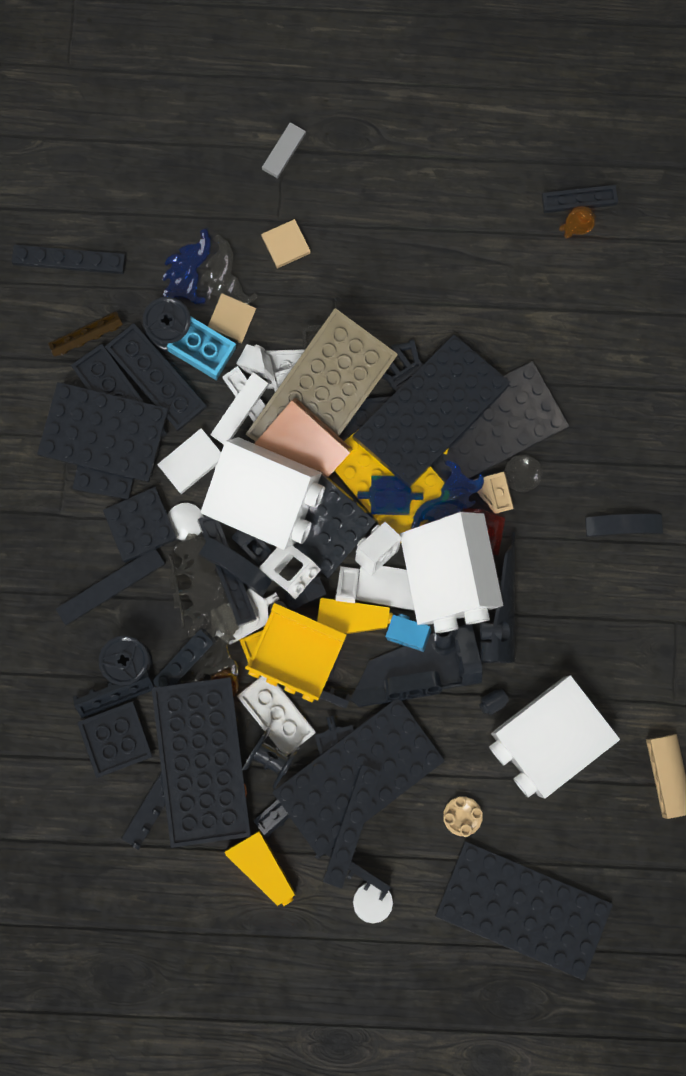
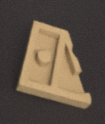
M505 472L469 481L471 487L477 491L479 496L495 514L514 509Z

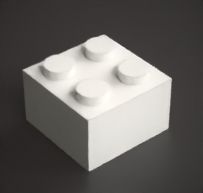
M386 522L381 526L379 524L376 525L367 539L364 537L358 542L355 561L372 576L398 552L402 537Z

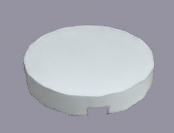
M365 883L354 894V910L358 917L365 922H381L392 911V895L388 891L383 901H381L379 896L382 891L372 885L365 891L364 887L367 884Z

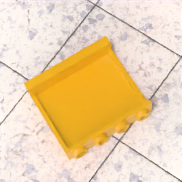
M274 603L271 614L245 669L249 670V675L258 679L261 675L267 678V683L276 687L279 683L285 686V691L294 695L297 691L303 694V699L313 703L314 699L319 700L344 643L346 634Z

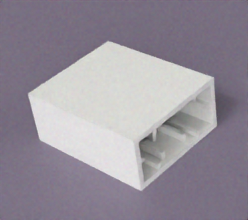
M242 438L226 440L200 513L285 550L296 544V542L303 544L309 534L311 522L305 520L309 506L316 508L323 497L325 487L318 484L322 473Z
M459 512L400 533L418 625L434 624L435 633L453 631L458 629L457 619L465 617L466 624L490 620L488 610L503 606L483 513Z
M570 675L561 678L495 729L491 735L495 738L496 742L490 745L489 748L502 765L507 764L509 761L514 763L520 774L513 779L528 798L535 792L539 797L546 798L620 739Z

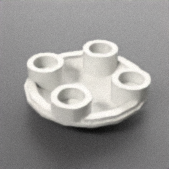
M180 503L174 506L168 513L177 539L181 541L191 540L201 533L197 520L204 516L196 505Z

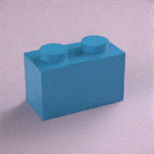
M403 614L393 615L385 636L387 640L424 652L431 633L430 626L428 624L418 625L417 622L409 620L410 617Z

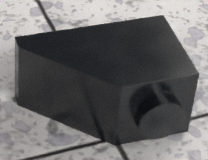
M240 530L231 537L259 566L273 553L261 539Z
M318 576L312 579L296 599L288 592L284 593V596L291 611H294L326 597L327 594Z

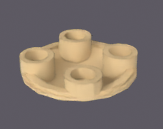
M468 797L452 799L446 805L443 812L446 827L458 836H470L480 828L482 823L480 806Z

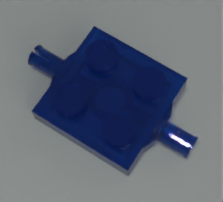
M371 476L369 491H357V499H369L371 515H410L411 501H423V492H412L411 488L406 486L396 476Z

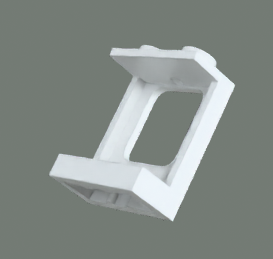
M290 546L285 550L277 547L259 567L262 572L285 589L294 599L303 592L305 587L321 570L310 558L294 546ZM295 557L303 563V567L290 581H287L279 573Z

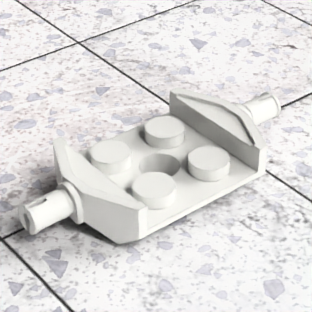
M248 589L247 595L257 619L240 627H237L228 602L216 609H212V627L207 632L211 636H219L231 645L266 625L269 618V605L280 600L277 593L275 592L265 599L253 590Z

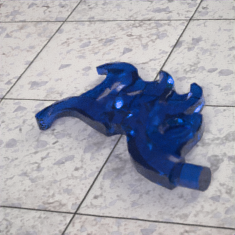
M208 230L200 231V242L186 245L179 249L180 253H182L181 255H172L166 259V266L170 263L173 265L163 276V281L168 278L170 279V284L165 289L163 297H184L196 304L206 302L204 297L199 298L196 296L199 277L196 269L206 260L210 251L211 239L208 236Z
M449 460L446 461L445 465L451 467L452 473L440 489L441 496L425 502L417 509L412 518L414 520L411 529L419 527L423 520L434 522L473 506L475 501L470 502L469 496L478 492L483 487L484 478L482 474H479L477 480H471L461 473V469L456 463Z

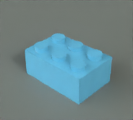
M190 316V327L187 334L179 341L168 343L167 349L168 352L217 380L236 350V344Z

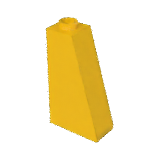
M320 598L317 622L341 633L351 634L386 629L387 625L391 622L393 613H389L390 608Z
M260 830L224 852L277 906L280 904L285 906L294 900L295 891Z

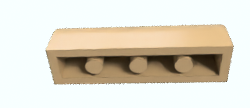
M677 734L646 739L662 817L669 819L685 816L686 774Z

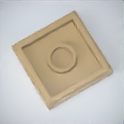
M295 219L261 234L277 268L311 254Z
M221 294L208 327L242 344L256 308Z

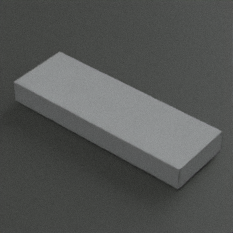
M289 123L262 166V170L279 178L306 135V131Z

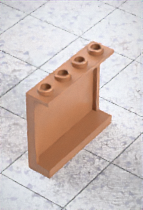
M294 398L254 443L309 468L320 470L327 477L353 450L297 398Z

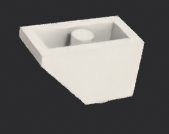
M247 344L236 364L246 373L252 374L254 372L262 378L273 381L275 378L270 357L265 353V349L259 345L251 346Z

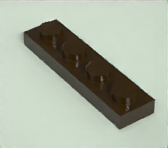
M114 312L48 344L54 357L61 356L75 347L83 346L92 339L100 338L109 331L117 330L123 324L117 312Z

